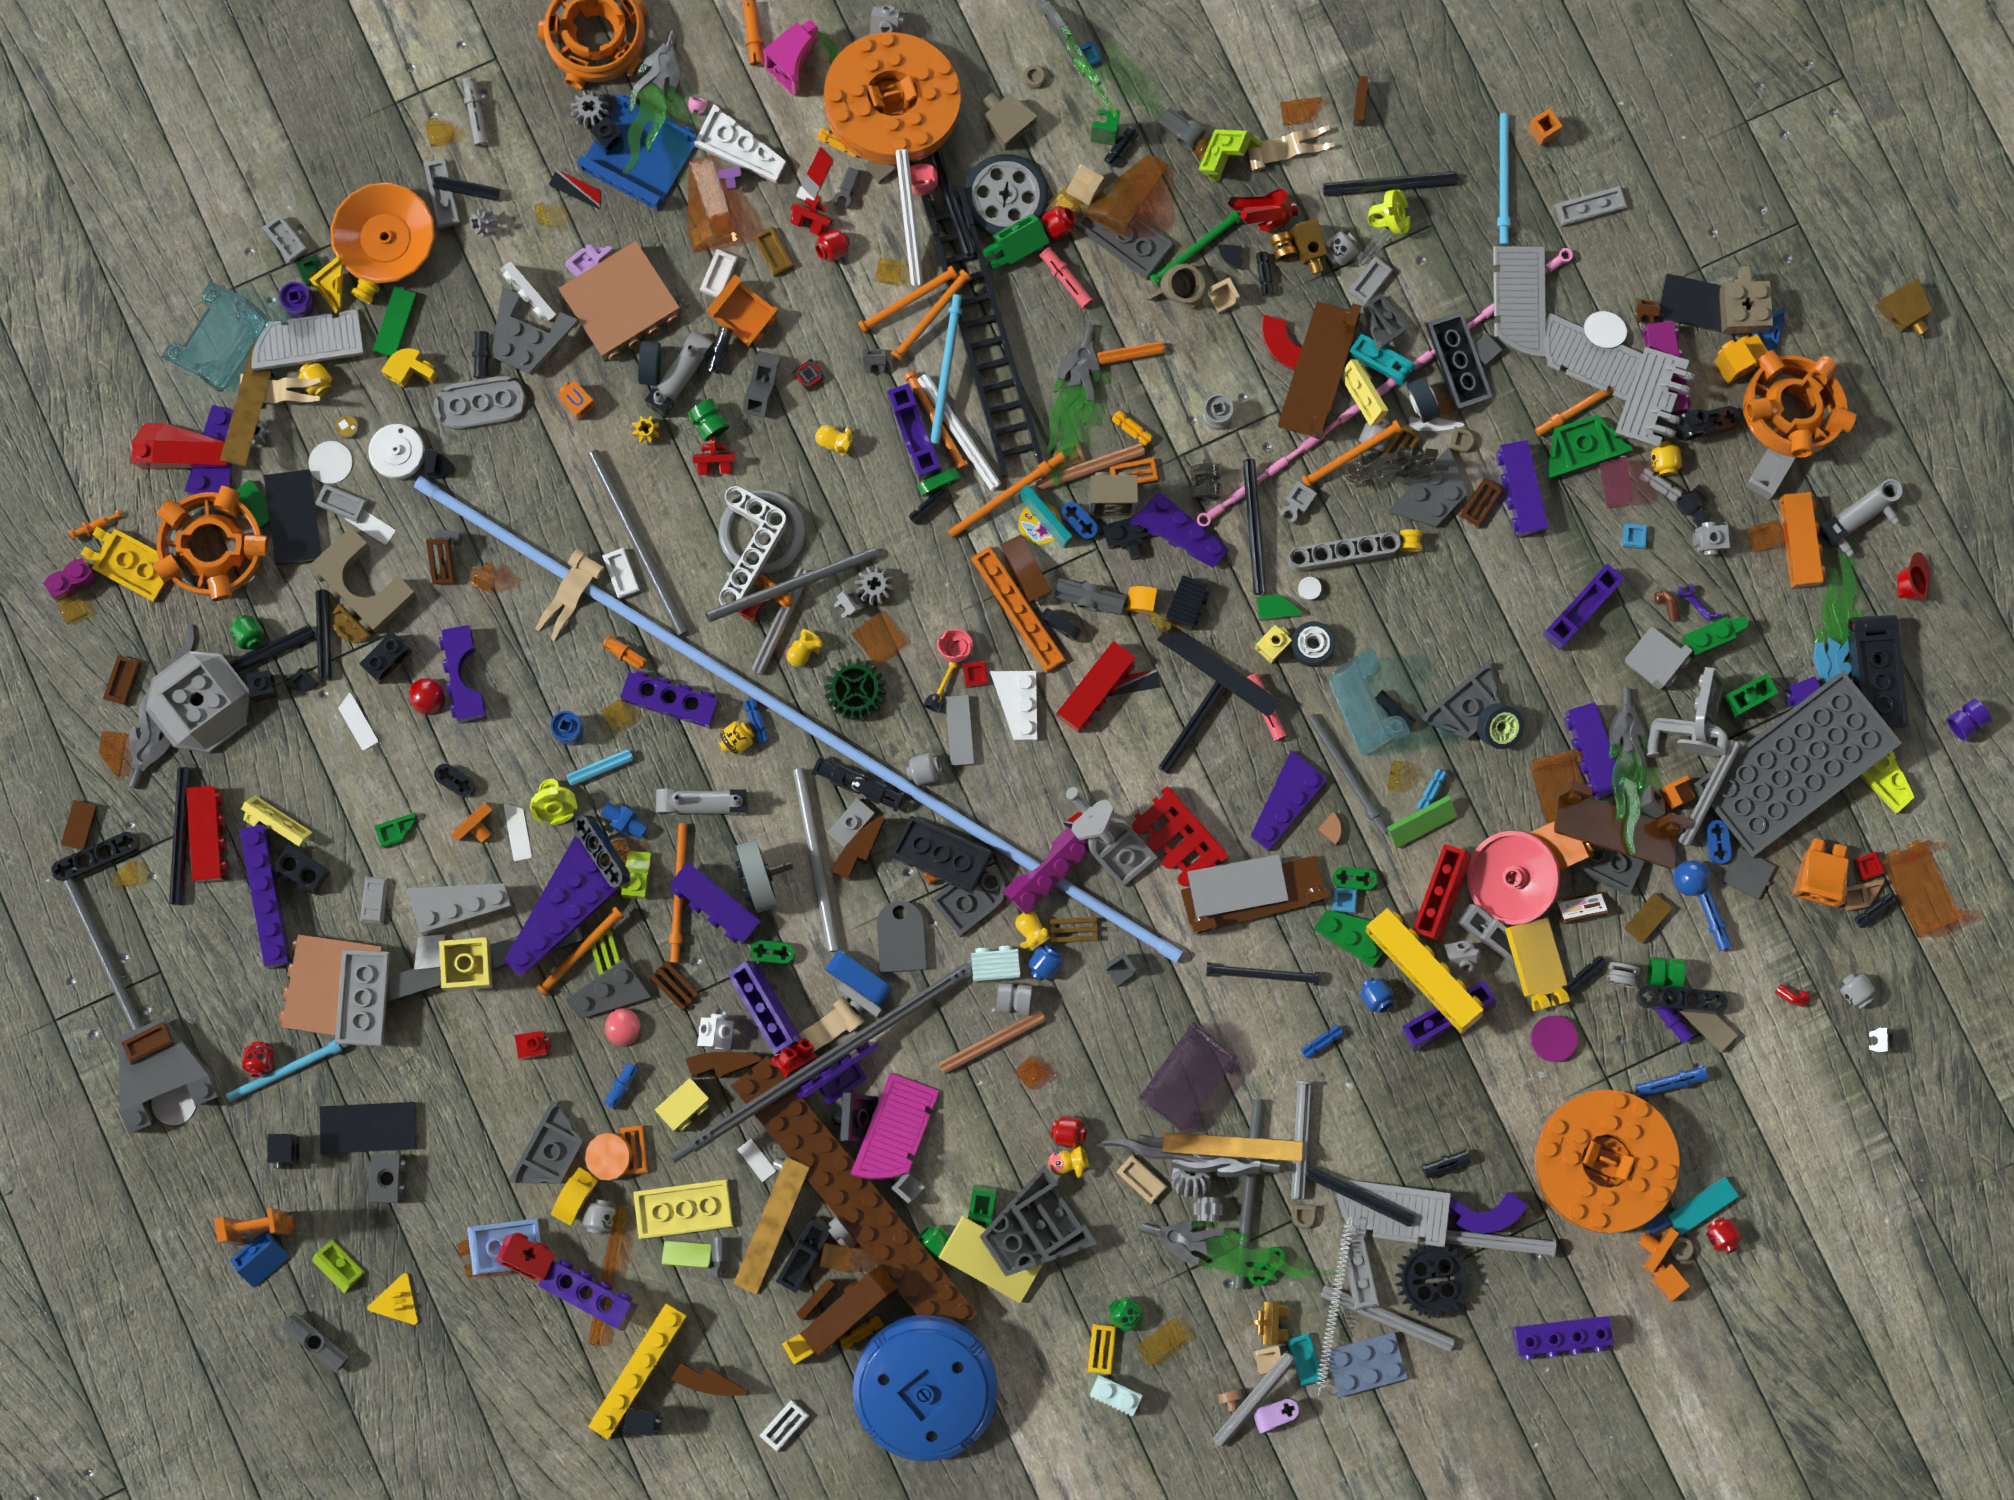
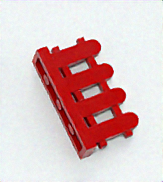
M1166 786L1160 791L1163 794L1162 798L1158 799L1156 796L1152 799L1155 804L1141 815L1138 812L1134 815L1137 820L1133 822L1132 829L1137 834H1142L1147 830L1152 836L1148 840L1147 846L1152 851H1158L1162 848L1167 853L1162 860L1163 866L1167 869H1172L1177 865L1182 871L1178 876V883L1186 887L1190 885L1187 872L1217 866L1215 864L1216 861L1224 862L1230 856L1173 790ZM1172 807L1179 813L1175 817L1169 811ZM1165 815L1170 822L1156 833L1151 826ZM1188 824L1194 830L1191 834L1185 830ZM1180 832L1185 839L1171 850L1166 843ZM1203 842L1209 847L1206 852L1199 846ZM1196 850L1200 857L1187 868L1182 860L1192 851Z

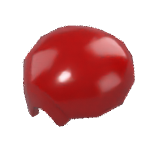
M420 678L410 687V703L414 710L425 716L434 715L442 709L446 697L443 688L439 682L432 678Z

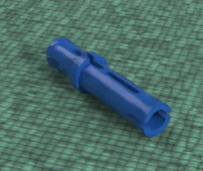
M1707 881V888L1698 894V898L1710 926L1708 930L1710 933L1712 932L1720 952L1733 947L1725 928L1727 927L1726 922L1722 921Z
M1701 1066L1700 1068L1685 1072L1684 1070H1679L1677 1074L1636 1084L1635 1087L1638 1097L1643 1098L1680 1087L1683 1089L1688 1088V1085L1707 1081L1708 1075L1705 1067Z

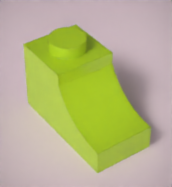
M627 852L626 867L630 872V882L628 886L622 888L621 895L623 898L647 900L651 853Z

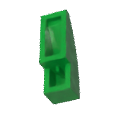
M973 1185L968 1219L985 1229L991 1224L997 1188Z

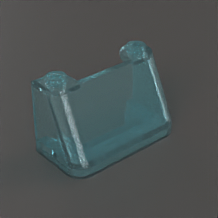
M210 281L202 293V303L208 308L186 343L184 345L178 342L169 344L161 358L218 392H223L230 386L248 358L252 343L256 344L261 332L267 326L268 317L247 298Z
M1374 649L1361 653L1334 671L1329 679L1330 688L1358 751L1364 756H1373L1402 744L1411 734L1405 720L1400 716L1383 718L1366 677L1375 673L1379 666Z

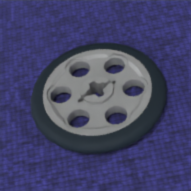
M999 154L988 157L971 170L965 181L964 191L973 221L980 229L994 235L1030 214L1041 220L1048 204L1046 180L1041 171L1032 162L1023 157L1012 154ZM992 171H1002L1003 178L998 181L993 180L990 176ZM1016 173H1023L1026 176V180L1023 183H1016L1013 180V176ZM1008 183V191L1011 196L1007 198L1006 205L1003 207L1004 200L1000 194L1004 193ZM985 187L989 189L990 194L986 198H981L977 195V190ZM1025 193H1032L1035 200L1027 204L1023 202L1022 196ZM994 207L998 210L999 214L995 218H989L985 213L986 210ZM1017 210L1020 212L1021 218L1017 221H1012L1008 217L1009 212Z

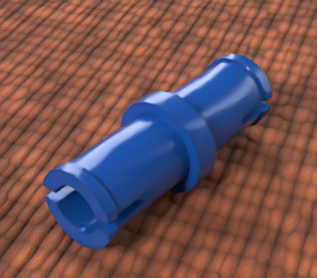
M627 1062L618 1079H614L612 1083L614 1086L603 1103L617 1110L625 1093H629L631 1089L629 1087L640 1069Z

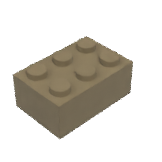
M1097 472L1095 476L1090 477L1089 516L1091 518H1130L1135 516L1138 504L1137 475H1132L1131 472H1120L1118 475Z

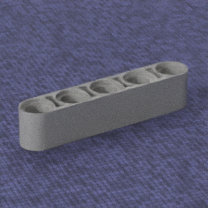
M1386 532L1297 547L1290 552L1287 564L1292 571L1302 572L1387 558L1396 554L1400 546V538L1393 532ZM1391 540L1395 548L1387 549L1384 547L1383 542ZM1362 544H1369L1372 552L1365 553L1361 550L1360 546ZM1341 547L1347 548L1350 555L1342 557L1339 555L1338 549ZM1322 551L1327 555V559L1320 561L1316 558L1315 553ZM1300 555L1304 558V563L1296 564L1292 557Z

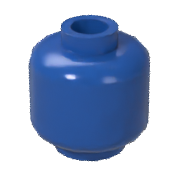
M1050 945L1038 947L1028 962L1029 967L1033 970L1031 974L1041 981L1044 978L1054 979L1063 965L1061 952Z
M1369 978L1362 984L1363 989L1360 992V998L1370 1011L1383 1013L1392 1007L1395 993L1383 978L1375 980L1374 978Z

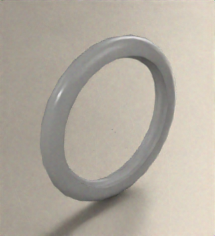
M765 489L750 491L753 495L764 501L773 502L786 510L794 526L793 542L789 550L779 559L765 563L759 575L772 574L790 565L799 555L806 535L805 522L795 503L785 495ZM740 495L734 499L732 503H739L742 500V496ZM727 506L720 519L718 529L719 542L728 560L736 566L741 555L737 553L730 539L731 522L736 512ZM747 560V563H748L749 565H756V564H757V563H755V562H751V561Z

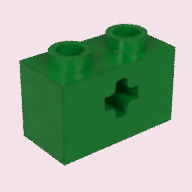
M1768 673L1727 694L1722 701L1732 718L1735 719L1770 700L1779 692Z

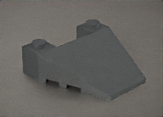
M164 1018L119 1036L120 1114L128 1134L155 1124L147 1104L148 1100L187 1085L195 1106L222 1096L212 1072L205 1067L198 1059V1056L191 1051L184 1043V1040ZM164 1021L175 1044L133 1065L130 1064L121 1042Z

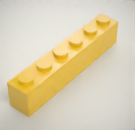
M1388 908L1385 909L1366 926V933L1461 1034L1464 1033L1483 1016V1004L1476 996L1471 997L1466 992L1467 987L1459 979L1455 980L1450 975L1451 971L1448 966L1443 962L1439 963L1434 958L1435 954L1432 949L1427 945L1423 946L1418 941L1419 937L1411 928L1407 929L1402 924V918L1395 911L1392 913Z
M667 1303L664 1305L588 1425L589 1428L606 1439L612 1438L624 1419L627 1408H630L684 1324L688 1317L687 1315Z

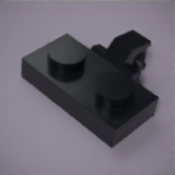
M1133 517L1102 525L1108 549L1121 546L1122 550L1128 549L1131 560L1140 558L1138 545L1142 544L1141 539L1152 537L1148 533V529L1130 523Z

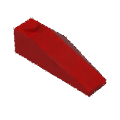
M167 423L143 424L132 440L131 463L142 469L228 466V462L220 460L224 441Z

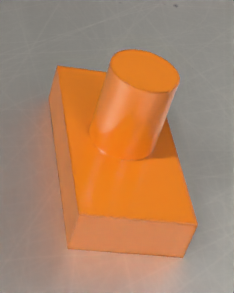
M484 802L450 834L458 842L466 833L471 831L482 843L491 835V832L483 825L481 820L492 809Z
M1667 1228L1658 1241L1647 1232H1644L1637 1244L1648 1250L1651 1254L1641 1268L1648 1273H1653L1679 1233L1672 1228Z

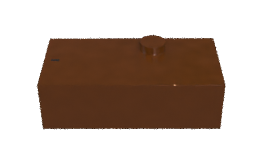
M880 1264L857 1283L853 1281L844 1289L846 1293L806 1327L800 1335L815 1353L820 1355L898 1288L899 1285Z

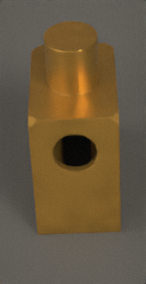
M1315 218L1296 224L1290 229L1301 264L1308 262L1311 274L1324 271L1321 258L1327 254L1318 219ZM1308 246L1314 249V253L1308 250Z
M1918 278L1882 298L1876 305L1899 332L1912 327L1916 335L1920 337L1930 330L1923 319L1932 312V309Z

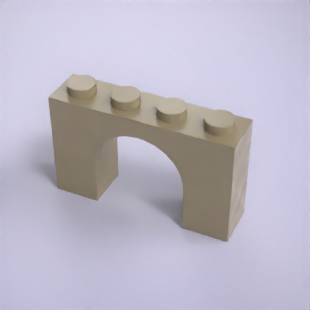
M350 527L310 564L314 569L312 574L321 583L325 580L330 585L328 591L336 599L341 597L346 602L343 606L352 615L357 613L362 618L359 623L368 632L372 629L377 634L411 603L417 595L399 576L390 582L380 593L372 597H358L349 592L346 585L347 572L351 565L370 548L365 540Z

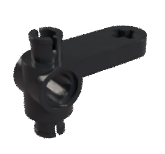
M1725 406L1709 411L1704 409L1690 410L1678 416L1681 420L1676 425V436L1679 440L1689 441L1733 430L1740 424L1741 414L1733 406ZM1726 415L1732 416L1733 420L1730 422V420H1725L1724 417Z

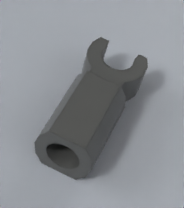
M852 167L847 168L839 187L841 191L834 196L835 205H837L839 199L843 198L846 200L845 209L850 207V195L854 194L862 174L859 170Z
M711 1238V1262H713V1267L710 1271L711 1279H729L730 1272L727 1267V1262H729V1238Z

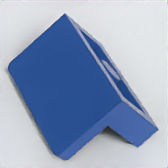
M263 1232L231 1258L230 1262L243 1279L252 1287H256L290 1256L277 1243L270 1232Z

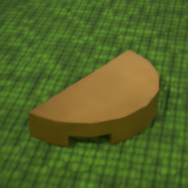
M340 604L337 605L333 612L332 621L333 628L340 638L346 642L356 644L365 642L372 637Z

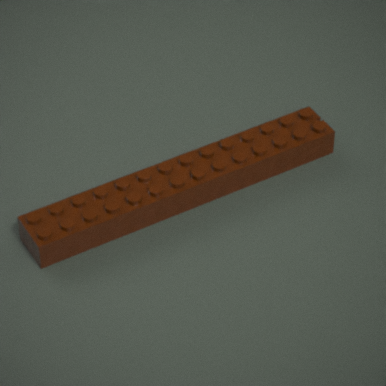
M768 1056L751 1069L753 1071L751 1076L746 1073L731 1085L745 1104L786 1079L776 1066L770 1064L771 1059ZM795 1089L754 1114L790 1159L809 1167L805 1178L877 1266L881 1264L899 1285L896 1290L917 1315L940 1316L964 1326L978 1314L869 1179L851 1175L855 1162L802 1097H797Z

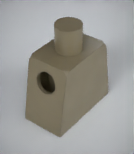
M990 93L983 100V103L990 109L985 114V121L1004 150L1009 148L1037 124V115L1010 94L1000 101L994 93Z

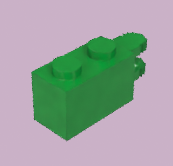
M1030 214L994 234L995 243L984 249L983 254L985 257H989L1001 252L1000 256L989 262L990 269H995L1007 262L1009 264L1021 262L1026 255L1042 250L1045 247L1044 245L1049 243V240L1040 220L1033 214Z
M1739 616L1730 621L1728 617H1725L1685 634L1680 640L1683 646L1686 645L1692 649L1688 656L1694 659L1732 643L1737 638V634L1742 633L1748 628L1749 620L1745 616Z

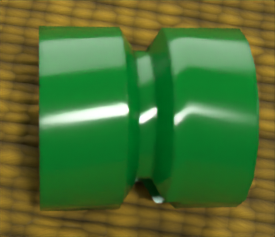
M707 399L697 404L688 412V416L693 424L699 426L698 432L704 442L710 441V437L717 438L729 429L724 416L718 415L719 408L713 399Z
M1660 957L1649 958L1647 969L1648 985H1667V987L1683 988L1685 981L1684 959L1670 958L1667 962L1664 958Z

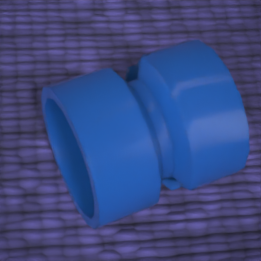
M561 711L554 715L551 720V732L558 742L570 746L581 740L584 728L576 714L571 711Z

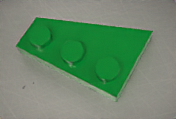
M1326 909L1313 929L1371 968H1373L1383 952L1366 933V926L1371 922L1369 920Z

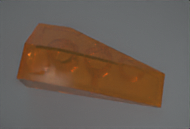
M1148 154L1095 195L1084 215L1119 236L1124 237L1168 165Z
M711 155L689 161L687 232L694 253L738 240Z

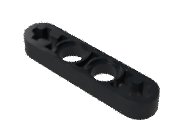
M590 815L576 817L573 825L574 831L608 884L613 888L628 886L630 872L596 820ZM596 837L599 841L597 848L594 847V839ZM607 854L610 857V863L608 866L605 863V857Z
M123 832L74 853L53 864L51 869L52 876L58 881L64 882L133 854L140 846L139 838L131 832ZM127 837L134 840L131 843V848L126 846L120 847L121 853L119 854L117 847L113 844L116 842L118 845H122L126 842L125 838ZM104 846H110L113 850L111 857L107 859L102 858L100 854ZM84 855H88L91 859V863L87 868L79 866V859ZM74 865L78 870L75 872L74 869H69L65 872L66 876L57 873L61 870L60 866L69 868Z
M1645 985L1636 993V1001L1644 1008L1719 1014L1728 1005L1726 995L1719 991ZM1648 991L1650 996H1657L1660 992L1659 998H1652L1649 1002H1647L1646 997H1643V994ZM1670 992L1675 995V1004L1671 1005L1666 1002V993ZM1689 995H1695L1699 999L1697 1007H1693L1688 1003ZM1717 998V1002H1721V1005L1717 1008L1713 1003H1707L1704 1008L1705 1001H1712Z

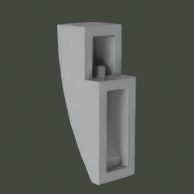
M1469 904L1456 923L1515 965L1505 931L1507 927L1490 917L1477 905Z

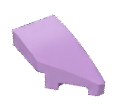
M586 244L585 248L579 250L565 262V266L577 277L602 262L612 252L613 248L611 246H606L605 248L592 247V245Z

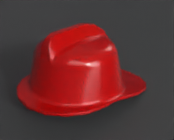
M1921 552L1914 553L1909 567L1898 573V598L1918 599L1921 602L1926 601L1931 572L1928 560Z

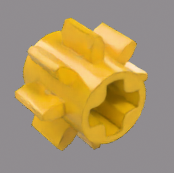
M640 416L638 423H632L633 427L637 429L632 432L633 437H640V444L644 441L652 444L654 437H660L659 433L655 431L660 427L659 423L653 424L652 416L648 419H643ZM647 426V428L649 429V433L645 434L643 431V427Z

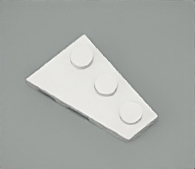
M512 262L505 264L500 269L508 283L514 284L519 290L518 294L526 303L529 301L535 307L533 311L541 320L545 318L546 321H549L556 315Z
M990 671L1013 740L1037 741L1036 671Z

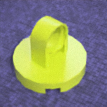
M1400 190L1387 191L1384 196V203L1370 208L1367 218L1368 223L1376 228L1389 226V229L1396 236L1407 233L1410 228V216L1406 217L1405 208L1409 207L1404 194ZM1373 214H1381L1384 218L1376 219L1373 217Z
M555 779L545 780L540 785L539 792L535 794L530 803L533 819L541 824L542 821L550 822V825H557L568 821L574 816L573 812L578 807L575 794L569 789L561 787Z

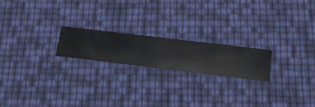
M1169 624L1157 639L1268 718L1281 702Z

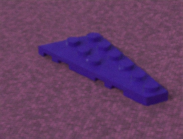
M574 836L505 958V963L520 978L524 977L621 889L613 888L608 884L582 842L576 836Z

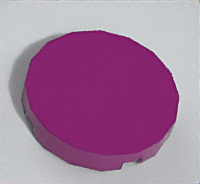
M1550 1015L1540 1019L1533 1026L1530 1033V1044L1539 1058L1547 1062H1560L1567 1059L1575 1051L1577 1032L1568 1019Z

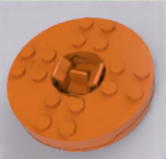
M884 32L860 38L848 45L837 55L826 76L823 105L831 131L848 150L872 162L897 165L896 150L907 149L910 163L911 160L915 162V159L921 160L931 155L948 140L958 119L961 91L953 66L936 47L923 39L909 34Z
M1617 1090L1587 1092L1572 1098L1557 1108L1541 1129L1542 1132L1540 1137H1538L1539 1140L1536 1142L1534 1153L1537 1183L1550 1207L1570 1224L1595 1233L1609 1234L1628 1231L1654 1218L1671 1198L1679 1175L1680 1160L1677 1142L1664 1117L1643 1099Z

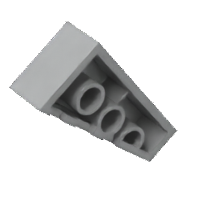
M504 883L407 888L418 929L423 936L514 909L508 887Z

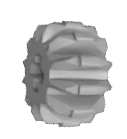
M583 90V97L581 98L576 95V102L571 103V108L573 109L571 112L572 118H576L577 125L583 123L585 129H588L590 124L594 127L603 117L609 116V111L606 110L609 107L608 102L603 101L604 96L602 94L596 96V91L594 90L591 91L590 95H587V92ZM587 108H589V109L594 108L593 111H590V110L586 111Z
M879 566L875 567V572H871V568L867 567V575L860 572L859 577L862 580H855V585L859 587L856 589V594H863L861 597L862 602L870 598L869 605L871 606L874 604V599H877L878 604L881 605L883 604L881 597L883 596L889 600L890 595L887 592L894 591V587L888 585L893 582V578H886L888 575L887 570L882 571L880 574ZM874 581L878 582L880 587H876L875 590H871V586H868L873 585Z
M1177 1168L1173 1169L1171 1185L1172 1189L1176 1190L1177 1195H1184L1185 1199L1189 1196L1196 1199L1197 1196L1204 1197L1205 1193L1209 1191L1211 1187L1210 1172L1194 1173Z

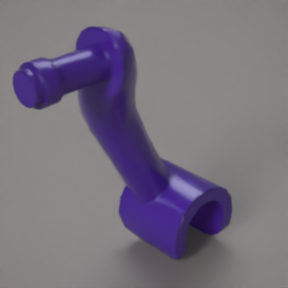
M1688 584L1689 593H1684L1682 586H1679L1678 595L1682 598H1687L1704 619L1711 622V619L1721 617V613L1710 615L1707 609L1693 595V586L1691 584Z

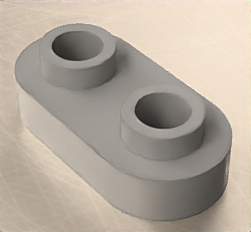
M836 1217L828 1223L831 1226L828 1231L843 1248L848 1246L851 1249L858 1243Z

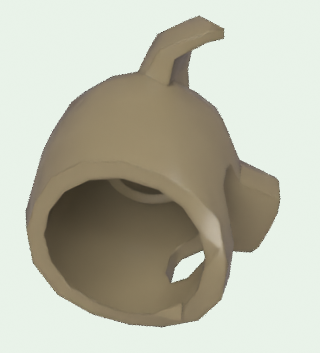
M1196 262L1190 265L1186 263L1176 264L1164 273L1160 282L1161 288L1150 293L1146 299L1151 301L1161 295H1165L1171 301L1183 303L1187 308L1192 309L1200 303V297L1204 293V278L1198 270L1204 268V265Z

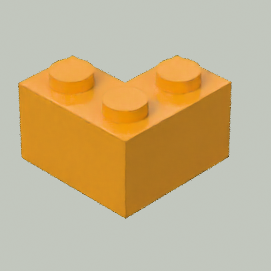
M1758 334L1752 337L1746 335L1737 342L1731 340L1722 346L1723 349L1717 352L1718 356L1714 363L1727 384H1730L1760 367L1757 364V360L1768 351Z

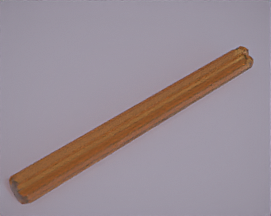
M622 1205L615 1206V1220L610 1231L600 1279L613 1286L628 1213V1207ZM610 1298L607 1299L606 1302H605V1308H606L607 1310H608ZM594 1316L592 1318L588 1344L600 1346L605 1322Z

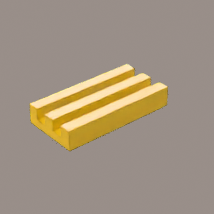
M1092 1324L1087 1372L1111 1375L1116 1327ZM1097 1330H1101L1098 1366L1093 1368ZM1106 1331H1111L1107 1369H1102Z

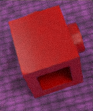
M544 1031L514 1035L519 1060L548 1056V1050L551 1049L550 1036H545Z

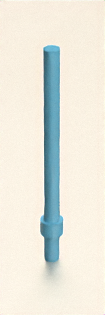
M1508 113L1500 114V217L1497 218V228L1500 229L1501 246L1509 245V228H1511V217H1509Z
M334 1039L328 1042L327 1046L270 1072L262 1078H258L226 1093L229 1102L234 1101L332 1053L336 1055L349 1045L335 1044Z

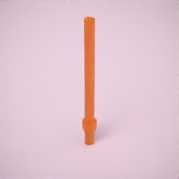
M1608 386L1606 392L1599 390L1564 412L1554 414L1549 417V421L1535 429L1536 434L1540 437L1553 428L1563 426L1565 421L1610 395L1615 389Z
M1060 452L1047 462L1044 460L1037 465L1038 468L956 524L948 532L954 538L1019 493L1026 485L1029 486L1043 475L1045 477L1049 475L1052 469L1065 461L1066 458Z
M685 823L678 824L675 876L684 867L686 862L688 824ZM674 895L672 934H669V944H671L670 963H679L680 945H683V935H681L683 898L679 899L676 895Z

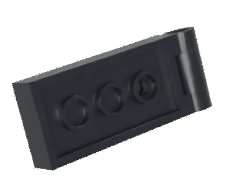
M1897 616L1850 617L1848 620V632L1850 634L1848 635L1853 683L1890 729H1900L1909 726Z

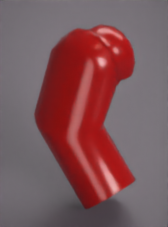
M1780 984L1775 991V994L1783 1000L1799 1007L1807 1006V1002L1811 1000V996L1807 992L1800 991L1799 995H1797L1783 984Z

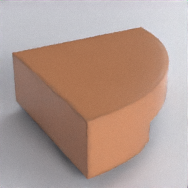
M1332 812L1317 831L1334 845H1336L1340 838L1341 824L1336 814Z

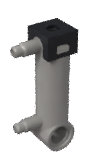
M694 330L687 338L682 351L656 388L653 387L646 397V406L666 418L674 406L675 399L695 370L711 353L712 350L710 349L714 342Z
M1894 479L1885 480L1851 506L1819 527L1820 535L1830 548L1838 544L1848 557L1852 556L1854 552L1845 537L1882 511L1894 525L1900 522L1890 505H1893L1901 497L1903 492L1901 484ZM1884 488L1890 489L1893 492V497H1887L1884 493Z
M730 789V791L656 790V814H731V816H747L748 792L746 789Z

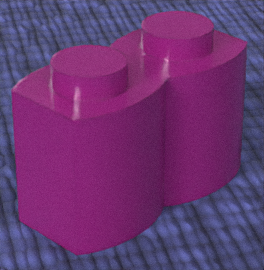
M79 558L68 563L63 571H57L49 575L43 584L51 597L57 602H63L70 599L78 589H84L93 584L97 576L89 563L83 558Z

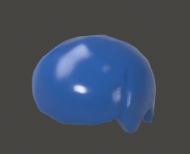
M1698 860L1684 861L1676 867L1673 874V882L1678 892L1685 896H1696L1707 888V880L1711 874L1706 864Z

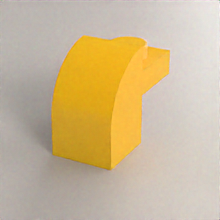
M410 348L401 349L391 355L381 370L384 377L403 388L413 373L432 384L438 377L432 364L425 360L421 363L423 358L421 352Z
M579 1167L572 1178L570 1177L565 1184L550 1215L572 1226L581 1213L587 1198L596 1187L599 1178Z

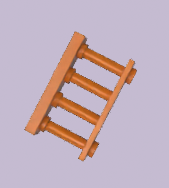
M273 1208L267 1209L268 1217L242 1222V1220L227 1217L215 1218L217 1243L242 1245L245 1244V1238H248V1235L269 1231L273 1234L291 1236L292 1230L295 1229L294 1219L292 1215L289 1216V1212Z

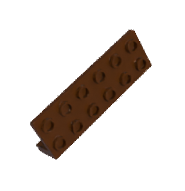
M1322 302L1316 303L1278 422L1279 428L1322 439L1360 318L1361 305L1353 303L1351 310H1347Z
M1571 781L1557 789L1555 833L1668 869L1675 867L1677 834L1690 828V818L1669 813L1660 819H1655L1589 798L1592 796V787L1575 781Z
M1316 856L1281 864L1288 895V901L1196 918L1191 889H1182L1181 895L1192 935L1327 901L1330 895L1328 888H1324Z

